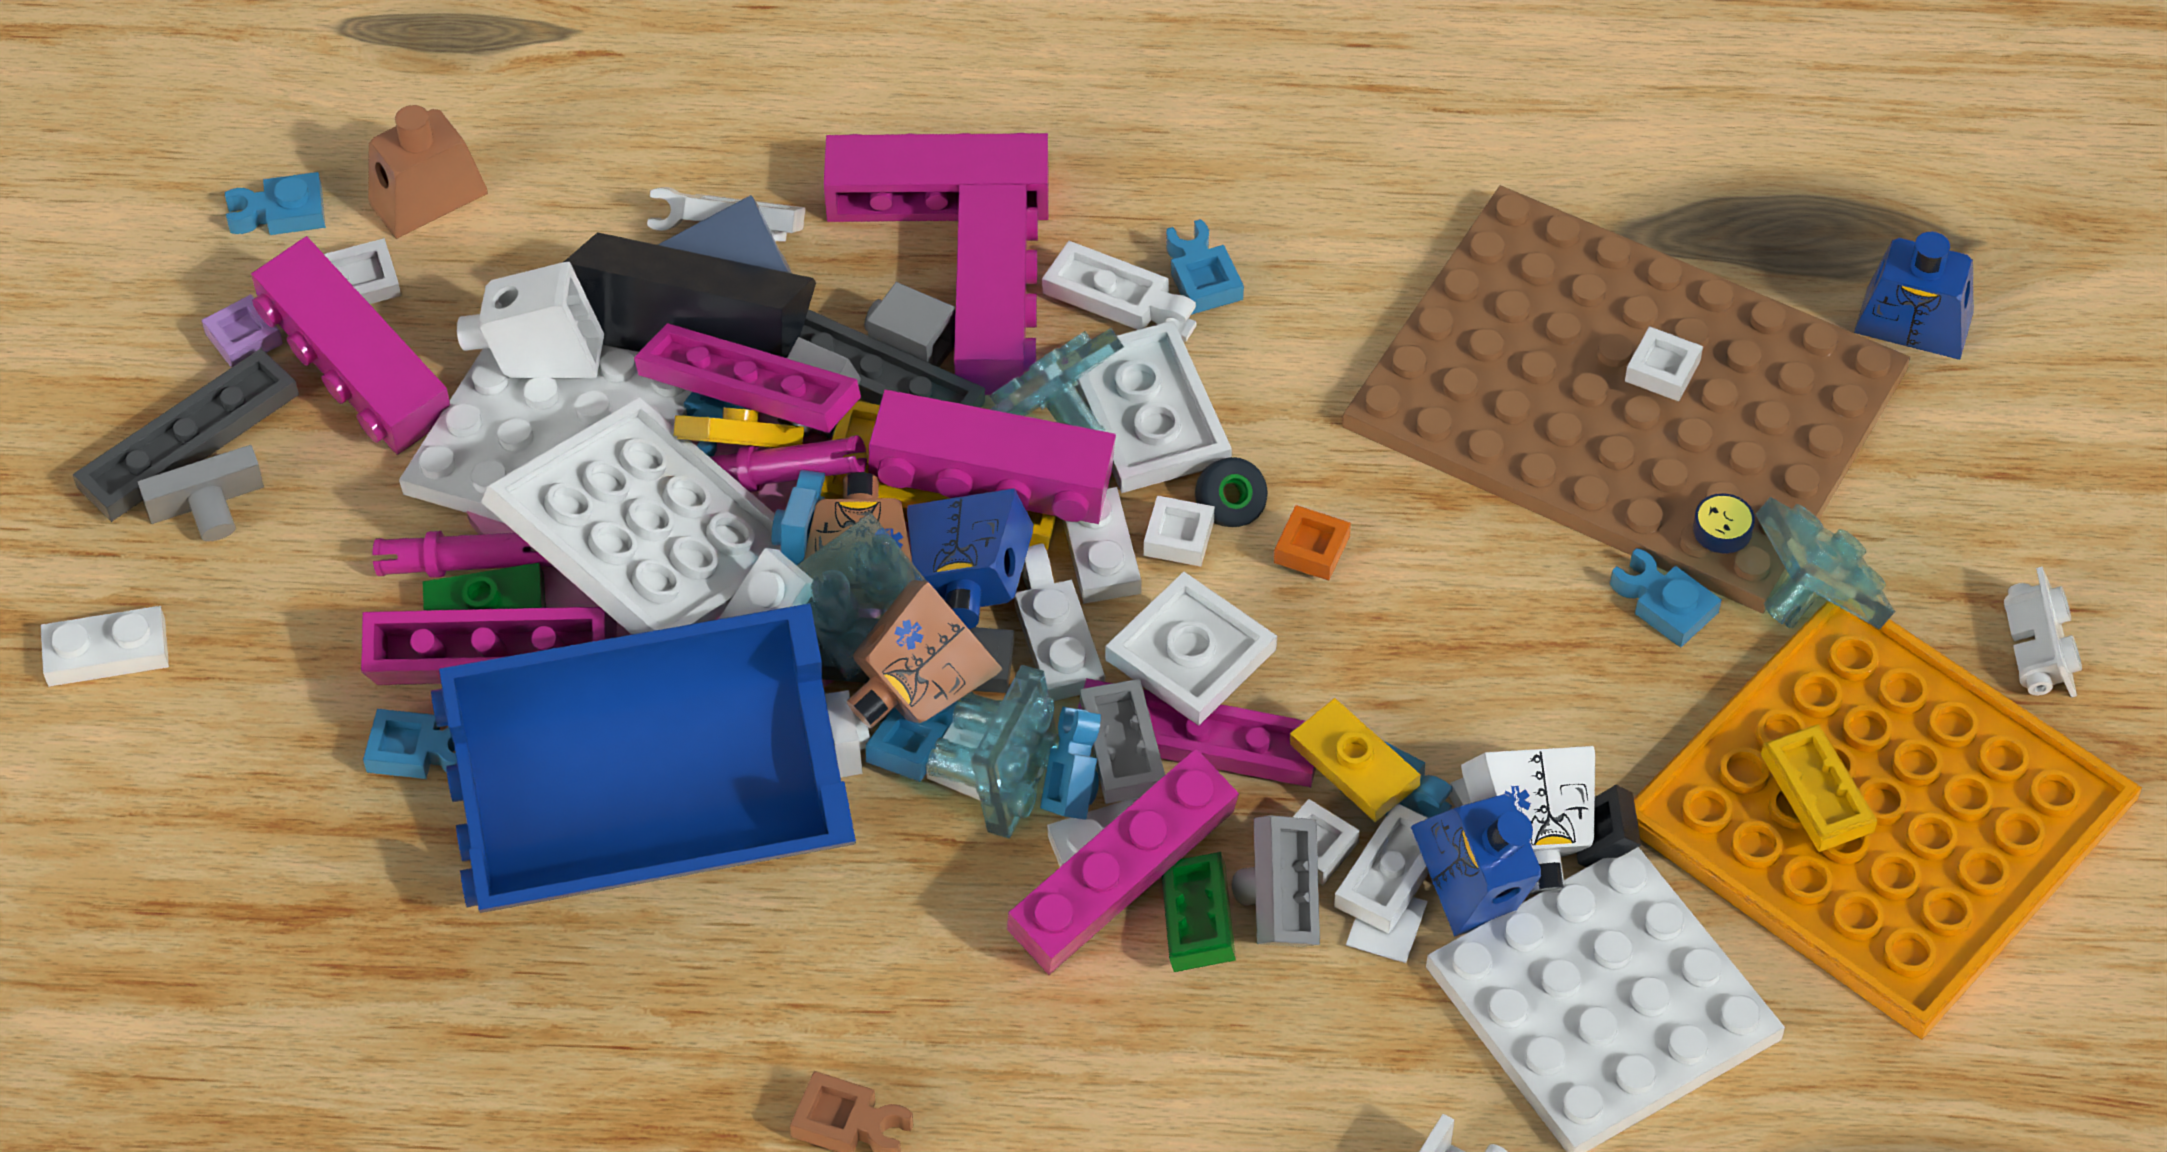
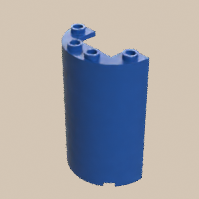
M810 603L439 669L442 689L431 690L436 725L437 727H449L455 746L457 764L446 766L452 802L464 801L467 823L456 825L462 862L470 860L472 867L460 870L467 908L478 906L479 912L484 913L856 844L845 782L841 781L822 683V661Z

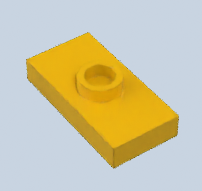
M723 408L722 419L675 415L673 436L683 440L777 448L803 444L804 427L758 422V411Z
M1336 698L1332 699L1290 733V745L1374 822L1379 820L1420 786L1421 774Z
M1819 724L1763 743L1761 752L1763 760L1818 852L1875 832L1878 820Z

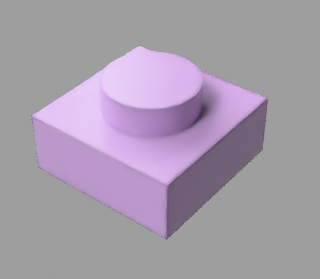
M252 294L201 320L206 336L231 368L260 348L267 353L283 344L278 327L274 326L271 328L256 311L252 299H254Z

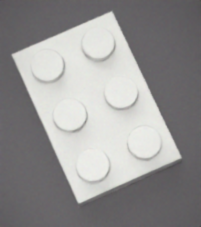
M1174 320L1066 349L1067 368L1094 430L1116 434L1112 472L1121 493L1203 471L1216 461L1232 457V448Z

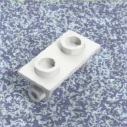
M2039 567L2036 569L2040 585L2031 587L2026 583L2015 584L2008 589V595L2004 599V607L2007 612L2013 640L2018 641L2035 636V640L2013 645L2020 684L2028 688L2030 694L2039 696L2049 693L2053 688L2052 685L2064 682L2071 698L2076 697L2077 693L2072 673L2081 671L2082 664L2074 637L2072 635L2064 637L2062 623L2071 621L2069 605L2062 586L2052 588L2043 567Z

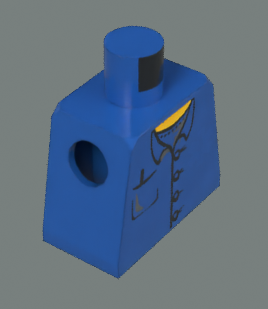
M1924 232L1916 238L1915 242L1902 238L1892 240L1867 287L1854 333L1960 360L1974 313L1973 259L1966 254L1950 251L1949 240L1937 232Z
M1015 488L908 505L907 517L915 580L929 582L968 629L974 628L979 623L980 607L1008 603L1015 597L1034 526Z
M1508 794L1459 806L1411 826L1454 936L1468 933L1492 919L1516 911L1541 878V868L1530 843L1533 835L1532 823L1524 813L1516 809L1513 799Z

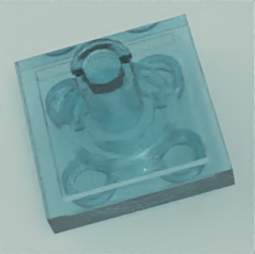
M1112 328L1092 340L1087 332L1084 331L1061 348L1054 349L1029 367L1030 370L1020 378H1014L991 394L990 398L995 406L990 410L1026 416L1039 407L1041 410L1048 408L1058 423L1105 431L1103 425H1100L1076 390V387L1079 385V379L1124 348Z
M1772 497L1755 514L1790 575L1777 591L1764 602V607L1768 613L1779 623L1783 624L1785 622L1788 628H1794L1800 617L1819 596L1878 629H1881L1895 613L1883 592V588L1886 586L1885 581L1874 569L1867 565L1863 558L1866 554V549L1853 535L1842 529L1833 533L1824 528L1821 521L1805 507L1796 504L1791 509Z

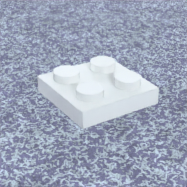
M1183 572L1105 646V660L1133 680L1140 679L1144 688L1199 726L1276 651L1277 635L1186 572Z

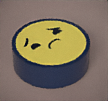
M1724 493L1714 494L1703 499L1697 506L1693 522V533L1697 541L1710 551L1722 554L1734 553L1743 549L1750 542L1755 524V515L1750 505L1740 497Z

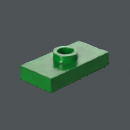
M540 563L422 581L424 611L546 608L544 572Z
M1222 852L1180 859L1162 875L1169 959L1173 971L1179 972L1236 961L1226 865Z

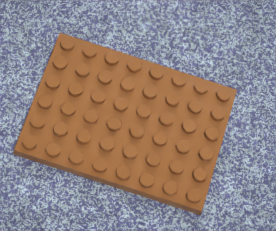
M1499 185L1344 411L1342 427L1631 556L1636 548L1644 550L1654 558L1658 568L1669 572L1673 567L1677 566L1708 590L1764 614L1906 374L1910 356ZM1649 326L1703 346L1701 361L1679 401L1625 382L1627 366ZM1724 493L1738 496L1746 501L1754 512L1755 524L1751 540L1747 546L1737 552L1722 554L1710 551L1703 547L1694 536L1693 522L1696 508L1703 499L1714 494Z

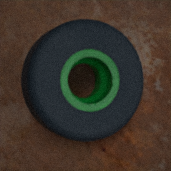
M1237 457L1224 458L1210 464L1200 474L1195 487L1196 503L1215 506L1214 523L1225 527H1241L1256 520L1263 512L1268 496L1267 484L1260 470L1251 462ZM1226 484H1234L1239 490L1240 497L1237 502L1230 503L1224 497L1223 488Z

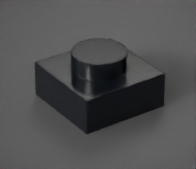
M1617 784L1595 797L1593 843L1591 847L1576 853L1578 864L1586 868L1603 858H1618L1641 846L1633 792Z

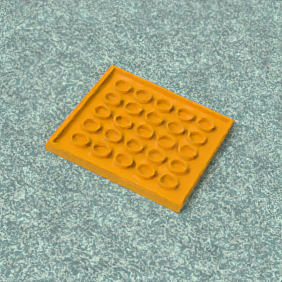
M1840 587L1634 797L1639 835L1642 841L1923 1040L2138 800L2142 787ZM1817 724L1820 725L1878 820L1875 832L1818 852L1761 756L1763 743Z

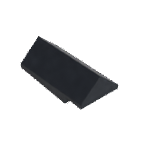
M599 232L563 261L571 263L604 332L603 345L640 352L669 323L787 358L796 340L801 335L816 285L814 278Z

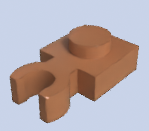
M814 1071L790 1123L791 1137L836 1152H854L859 1141L868 1143L873 1152H901L900 1141L884 1136L883 1132L892 1127L911 1132L914 1126L913 1113L906 1107L897 1104L884 1105L878 1109L874 1108L876 1102L874 1089Z

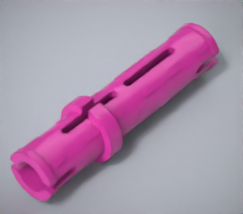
M858 435L843 439L764 450L750 445L740 447L735 454L710 456L714 462L749 492L761 491L765 484L798 480L801 470L825 473V476L864 472L867 465V458L856 459L855 456L843 458L844 455L866 452L864 442Z
M429 531L425 534V538H376L372 555L396 554L398 557L397 559L373 561L375 573L379 577L390 574L427 572L430 578L444 577L446 571L508 568L533 563L553 567L537 551H532L531 546L516 532L444 536L442 531Z

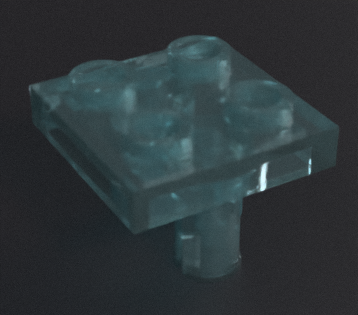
M872 513L797 565L813 579L810 586L811 598L807 604H811L818 644L847 681L862 671V668L853 658L854 652L902 590L912 580L926 581L900 549L897 542L891 538Z
M1021 665L1002 701L976 695L974 692L963 696L961 702L957 701L953 712V725L957 729H966L984 734L977 748H971L940 737L935 742L936 749L931 750L928 758L927 770L930 776L946 778L976 788L987 832L1009 839L1020 818H1027L1032 812L1037 798V785L1048 766L1050 749H1058L1060 739L1053 717L1054 700L1049 698L1044 671Z

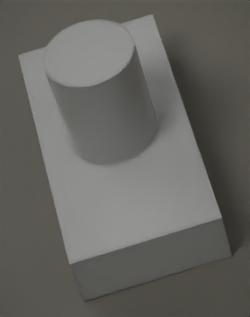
M252 445L137 481L151 524L192 511L199 533L204 541L220 540L235 531L236 527L226 500L264 488L259 464Z
M1140 679L1080 689L1081 708L1091 713L1101 714L1100 729L1097 739L1092 745V752L1094 758H1097L1096 768L1105 804L1140 798L1165 776Z
M1274 815L1254 818L1255 867L1242 868L1235 873L1232 880V891L1235 899L1240 904L1245 906L1256 905L1257 944L1293 947L1320 945L1316 819Z

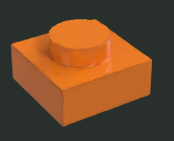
M1295 505L1274 549V563L1329 581L1350 538L1351 523Z

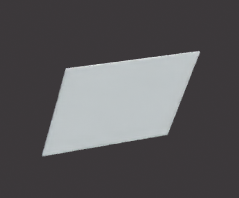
M1413 897L1390 934L1355 918L1346 946L1406 963L1428 901Z

